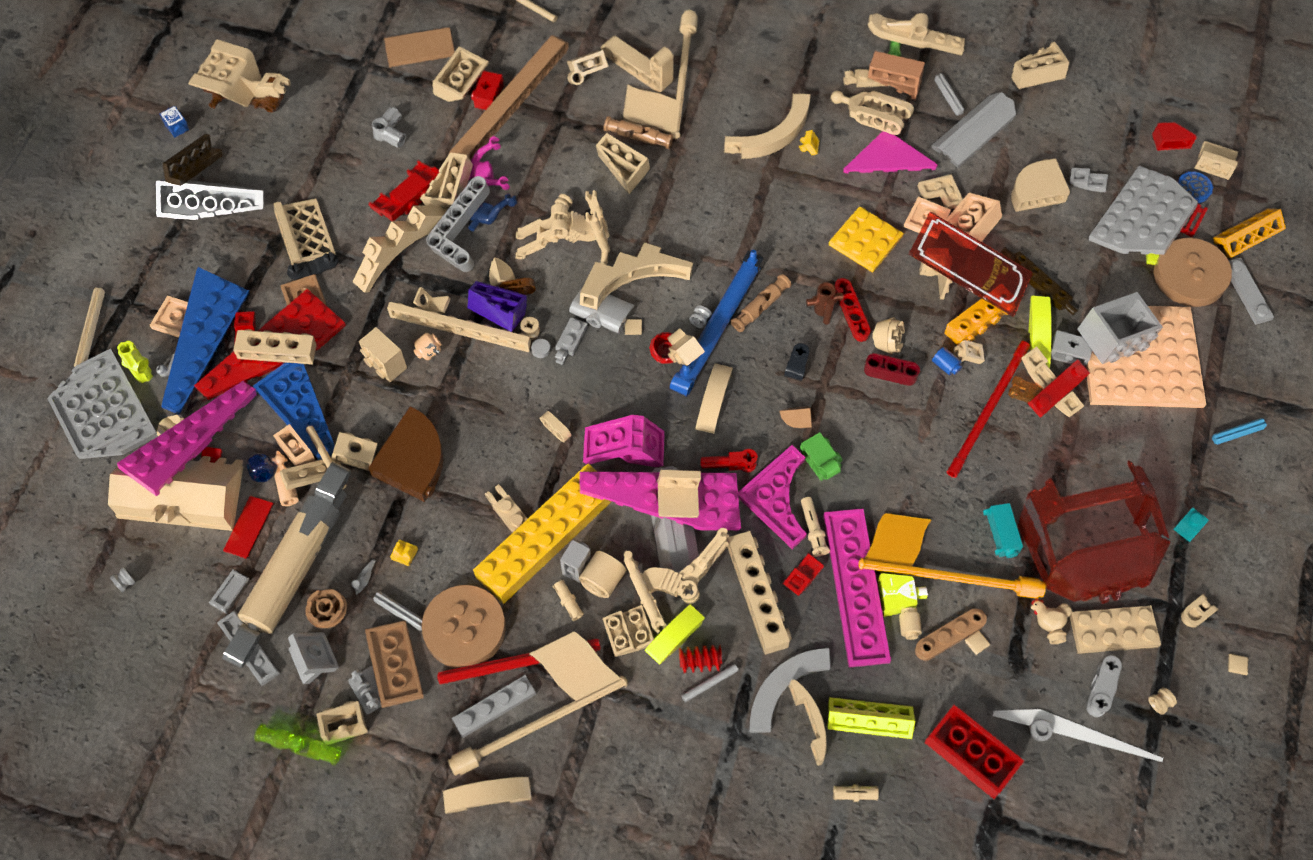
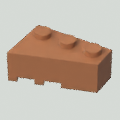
M875 51L869 67L868 78L886 87L888 85L895 87L897 92H905L911 95V99L916 101L925 62Z

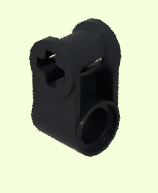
M798 343L793 347L784 373L785 377L802 381L809 356V347L806 344Z

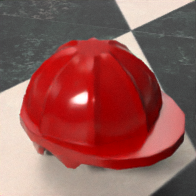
M663 332L657 334L651 340L650 353L657 362L662 364L674 363L668 356L670 353L669 348L672 346L668 337L673 333Z

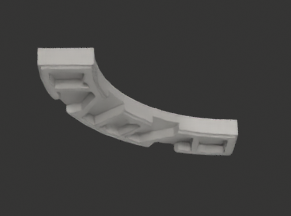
M829 648L798 654L779 665L767 677L754 700L750 716L749 733L771 732V720L775 705L782 693L789 687L791 680H797L814 672L830 670Z

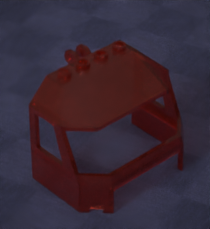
M1128 460L1127 465L1134 476V480L1124 484L1061 498L1052 478L1044 482L1045 487L1039 491L1034 489L1028 493L1018 527L1048 590L1073 602L1080 600L1088 601L1093 597L1099 596L1101 603L1105 604L1109 601L1110 594L1112 599L1117 601L1121 598V592L1129 591L1135 587L1144 588L1151 584L1171 541L1155 490L1141 466L1138 465L1136 467L1133 462ZM1125 499V503L1134 518L1133 523L1137 524L1142 535L1079 549L1056 563L1046 528L1047 524L1066 512ZM1151 513L1159 533H1149L1146 528ZM1040 540H1042L1051 568L1049 576L1037 553Z

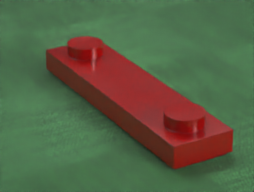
M1077 359L1027 404L1041 418L1084 380L1090 372Z

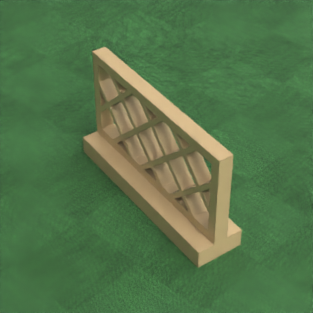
M317 199L282 205L281 202L274 203L275 216L292 265L293 263L309 262L323 256L325 253L319 251L322 246L329 248L330 252L336 255ZM314 205L315 207L312 213L305 210L308 206ZM294 209L298 212L295 216H292L287 211ZM305 214L309 217L306 221L299 219V216ZM313 218L320 221L317 226L310 224ZM295 222L302 225L299 230L292 227ZM306 227L314 230L311 235L303 232ZM317 232L325 235L322 240L314 237ZM299 236L307 238L304 244L297 241ZM313 241L318 243V246L314 249L309 247L308 244ZM304 250L312 252L310 256L302 257Z

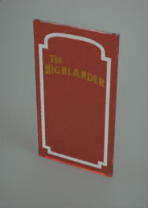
M931 211L927 214V218L908 253L910 256L1012 317L1016 315L1033 273Z

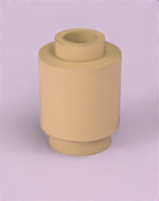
M916 608L902 609L899 615L901 635L908 640L917 639L922 634L920 614Z

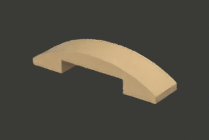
M1037 347L1022 357L1029 375L1041 391L1057 378L1046 365L1048 360ZM1072 391L1063 397L1055 407L1066 416L1071 417L1083 408L1084 405Z
M714 364L696 424L697 430L714 434L724 395L732 374V367Z
M795 679L791 680L789 688L795 705L804 704L817 738L810 745L817 766L822 765L826 752V734L821 714L807 690Z
M529 777L489 780L443 791L445 813L464 811L471 807L507 801L512 803L531 800Z

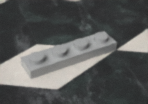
M526 675L453 717L452 720L464 738L535 696L536 692Z

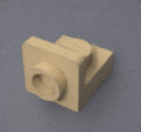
M964 340L953 349V355L962 362L966 360L981 364L985 361L982 344Z

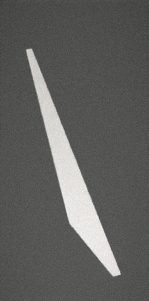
M1041 709L994 711L993 713L995 717L1031 726L1036 720L1043 719L1051 724L1054 733L1163 762L1162 757Z

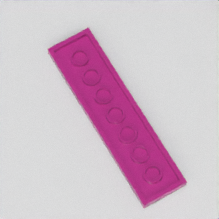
M864 510L824 512L823 516L828 546L830 548V558L849 667L888 664L891 662L875 570L864 568L861 570L858 565L861 558L865 559L870 549Z

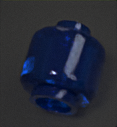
M265 454L253 455L246 463L248 474L255 482H267L274 475V465Z

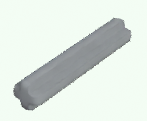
M936 75L935 82L957 116L963 114L964 107L944 75Z
M380 591L376 593L373 598L374 602L402 620H406L408 624L419 631L422 630L423 618Z

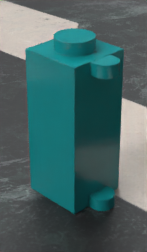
M1010 503L990 506L989 509L983 510V514L988 518L997 550H995V555H999V557L1006 556V558L1016 557L1023 548Z

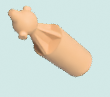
M276 451V456L272 458V461L278 465L274 477L282 506H292L299 501L296 488L287 490L280 476V470L287 469L284 463L288 459L279 451Z

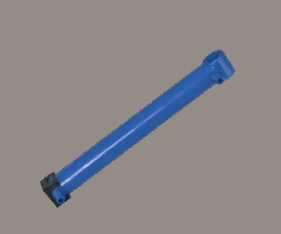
M756 250L747 251L740 269L697 341L705 352L688 366L682 365L680 371L676 372L671 381V390L686 397L690 394L695 380L754 278L758 277L763 268L764 257L757 255Z

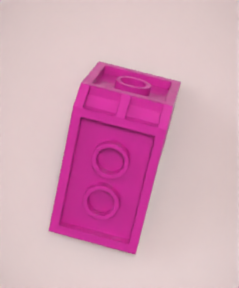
M630 415L585 427L583 462L585 464H593L620 457L628 463L661 467L664 464L665 431L646 417L639 415Z

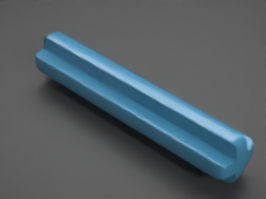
M1260 418L1215 433L1212 436L1214 444H1221L1263 430L1267 424L1264 419Z

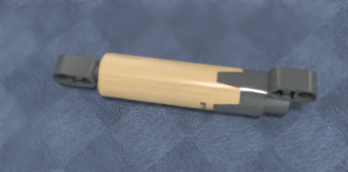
M332 462L319 482L313 496H307L238 613V618L246 623L247 626L244 624L240 625L226 648L222 659L243 668L260 640L262 634L260 632L273 633L341 514L339 508L347 496L342 489L350 477L351 470Z

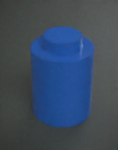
M942 347L932 359V362L949 376L951 374L956 375L962 368L960 365L962 361L945 347Z

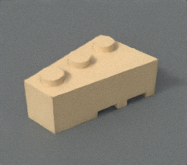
M1053 42L1050 47L1046 49L1041 48L1038 53L1030 54L1015 62L1012 80L1018 89L1065 79L1069 61L1056 42Z

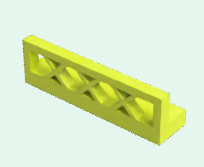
M829 697L827 729L912 739L915 724L913 707Z

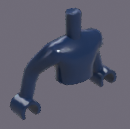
M506 194L505 199L495 206L483 202L469 219L472 221L468 227L469 230L475 231L480 223L491 225L499 212L507 204L508 206H515L518 203L516 195L511 198L510 194Z

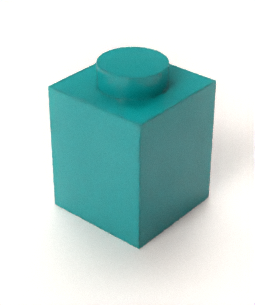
M1192 507L1173 530L1190 542L1206 525L1209 519Z

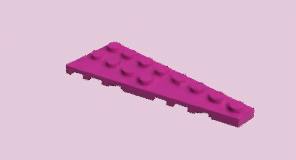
M244 381L240 382L117 463L118 468L149 492L158 496L160 490L166 484L169 485L173 481L172 477L178 471L182 472L185 469V464L192 458H195L212 441L214 434L221 432L223 425L228 420L232 421L235 413L244 408L257 395L256 389Z

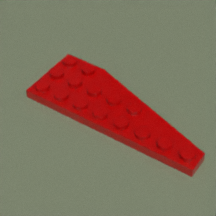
M306 289L257 332L271 331L273 333L289 332L297 335L309 334L314 336L316 342L315 351H317L342 330L346 324L311 291ZM232 352L194 386L205 398L210 400L227 392L242 381L247 383L248 380L256 376L260 377L276 370L285 362L238 359L235 352Z

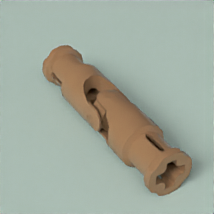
M609 116L605 120L604 131L609 130L623 137L652 145L658 144L665 146L667 149H670L672 145L673 134H664L659 130L624 120H614Z
M783 274L779 275L773 284H769L753 301L741 310V314L737 318L731 320L732 326L738 332H743L745 327L750 322H754L764 310L772 305L785 289L791 287L792 284L788 277Z

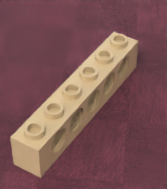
M750 531L730 536L727 539L729 544L727 548L764 654L788 648L790 640H792L789 629L784 627V614L782 610H778L776 604L778 603L776 592L770 588L771 578L769 573L764 571L763 566H765L763 556L758 554L757 548L759 547L756 537H752ZM742 553H749L751 557L745 558L742 556ZM753 570L756 571L758 575L751 576L748 574V572ZM759 588L765 593L757 594L754 590ZM768 607L771 612L764 613L761 611V608ZM773 625L778 630L776 632H771L768 630L767 627Z

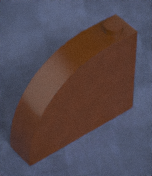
M410 406L369 466L371 475L425 502L428 497L433 495L435 485L440 478L443 468L442 445L434 425L424 414Z

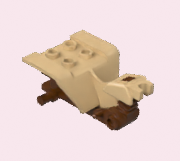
M220 40L215 41L211 47V53L205 62L202 63L200 70L189 81V85L202 88L205 92L213 94V99L209 103V106L213 109L216 108L219 102L227 98L244 107H248L250 104L255 109L260 107L269 113L276 111L282 102L283 95L286 92L283 85L290 86L291 84L288 78L278 73H266L261 78L254 55L249 49Z

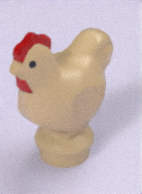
M1038 598L1033 600L1031 609L1037 615L1039 626L1049 632L1047 638L1050 644L1066 642L1067 634L1065 631H1062V628L1067 622V617L1071 615V606L1067 603H1062L1057 608H1047L1043 604V600Z

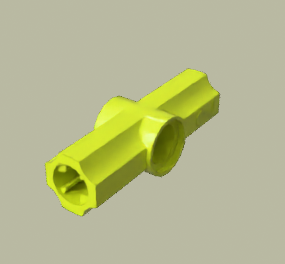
M131 341L121 342L117 348L118 354L122 358V365L129 368L138 382L150 381L153 376L151 374L152 370L148 366L149 360L140 354Z

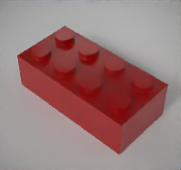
M955 705L952 706L924 742L993 799L1000 794L1024 762L1022 758Z

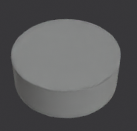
M544 339L535 340L531 346L533 355L537 358L547 357L550 353L549 342Z
M1039 719L1031 724L1030 734L1035 740L1042 742L1052 736L1053 729L1048 721Z

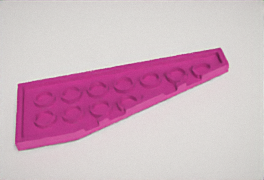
M580 472L579 474L581 494L600 500L613 501L617 505L629 506L634 508L633 510L662 519L668 518L681 525L694 526V529L719 530L721 528L740 530L741 528L736 473H701V480L698 485V518L660 517L658 515L657 480L660 472Z

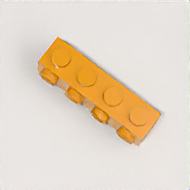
M999 285L989 293L999 300L1000 297L1007 301L1013 298L1002 285ZM986 295L949 322L944 333L956 345L964 340L972 342L975 336L978 334L982 335L988 329V326L997 324L1004 314H1010L1014 310L1013 305L1016 298L1010 303L1003 300L1000 303Z

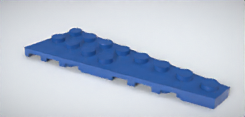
M200 267L197 268L161 405L162 408L177 415L181 414L195 389L194 385L199 382L235 319V313L239 312L249 294L248 290Z

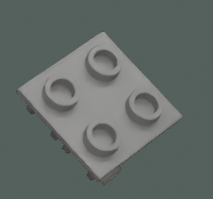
M373 666L362 672L359 670L353 671L351 673L352 678L348 679V682L368 715L381 707Z

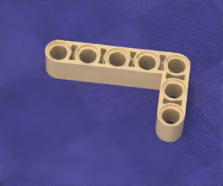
M616 36L611 37L601 46V50H603L607 58L656 92L661 93L673 82V54L668 48L663 47L651 59H648Z

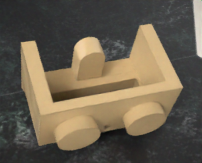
M349 701L344 703L343 706L326 708L322 712L317 713L321 738L326 745L368 733L363 710L358 701ZM357 716L358 723L350 726L341 725L337 730L329 732L328 724Z

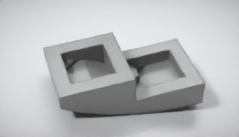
M1072 168L1070 184L1086 190L1106 192L1108 174L1090 173V169Z

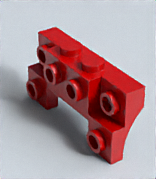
M418 160L414 168L407 170L409 177L389 193L390 198L380 193L379 198L373 203H368L369 207L380 216L384 215L391 221H395L403 213L408 215L413 206H418L423 202L420 197L427 192L430 187L429 184L432 180H435L439 170L436 167L427 166Z

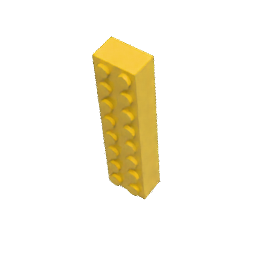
M586 464L473 569L476 579L502 604L508 601L612 502L580 493V472H597L590 464Z

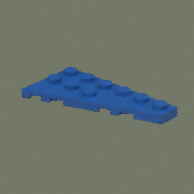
M285 362L253 385L259 395L287 426L291 425L318 461L323 459L306 431V428L309 426L314 427L328 454L332 457L335 445L304 364Z

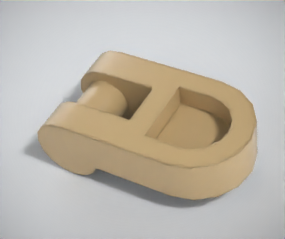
M1202 594L1183 610L1181 619L1185 625L1197 627L1214 614L1218 608L1215 605L1212 606L1207 601L1208 598Z

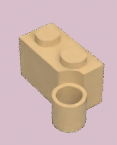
M596 50L567 61L571 71L568 74V81L571 84L580 85L584 80V75L608 67L603 50ZM575 73L579 76L577 82H574L572 78Z
M680 328L668 337L669 342L672 344L669 348L670 353L668 356L674 363L677 362L678 364L688 366L705 352L694 336L686 335Z

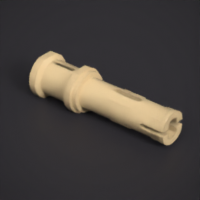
M806 497L801 500V504L809 529L808 540L811 541L813 547L812 554L815 557L824 556L830 552V548L827 547L825 542L826 534L820 528L812 498Z

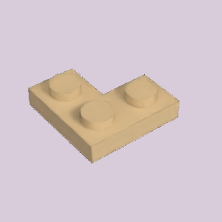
M952 175L918 183V189L923 199L941 197L945 208L954 209L963 200Z

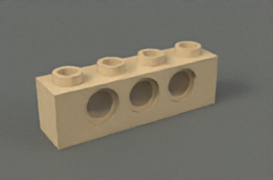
M250 329L238 330L234 345V352L238 359L313 364L316 350L314 336L309 334L297 335L289 332L273 333L271 331L257 332Z

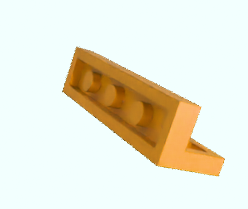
M1268 208L1213 237L1214 244L1224 246L1227 258L1236 256L1286 229L1281 209ZM1276 219L1278 227L1273 229L1271 226ZM1260 227L1265 228L1262 236L1257 235ZM1249 234L1251 235L1249 242L1246 244L1244 243V239L1246 235ZM1235 241L1237 245L1235 250L1232 251L1230 243Z

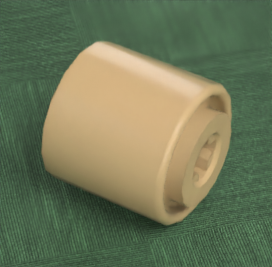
M596 551L580 575L579 580L583 587L598 597L609 598L625 574L626 568L618 560L605 552Z

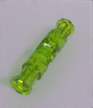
M263 723L259 725L255 733V742H266L271 744L272 747L281 750L292 749L291 751L297 755L317 761L320 759L331 762L333 766L337 765L341 757L342 748L339 746L334 748L325 745L323 741L302 735H293L289 731L280 728L277 730L266 727V724ZM305 740L309 743L307 753L301 752L306 746Z

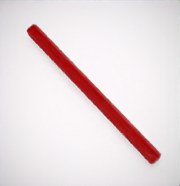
M599 639L587 641L595 652L601 649ZM527 653L442 671L437 674L439 684H446L535 665L540 662Z

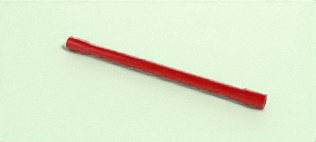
M1021 341L1013 358L980 416L946 471L949 476L956 478L960 473L967 456L1021 363L1022 357L1030 349L1031 346L1028 342Z

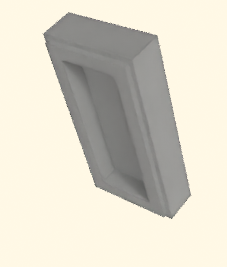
M232 570L209 601V604L228 614L251 580L241 573Z

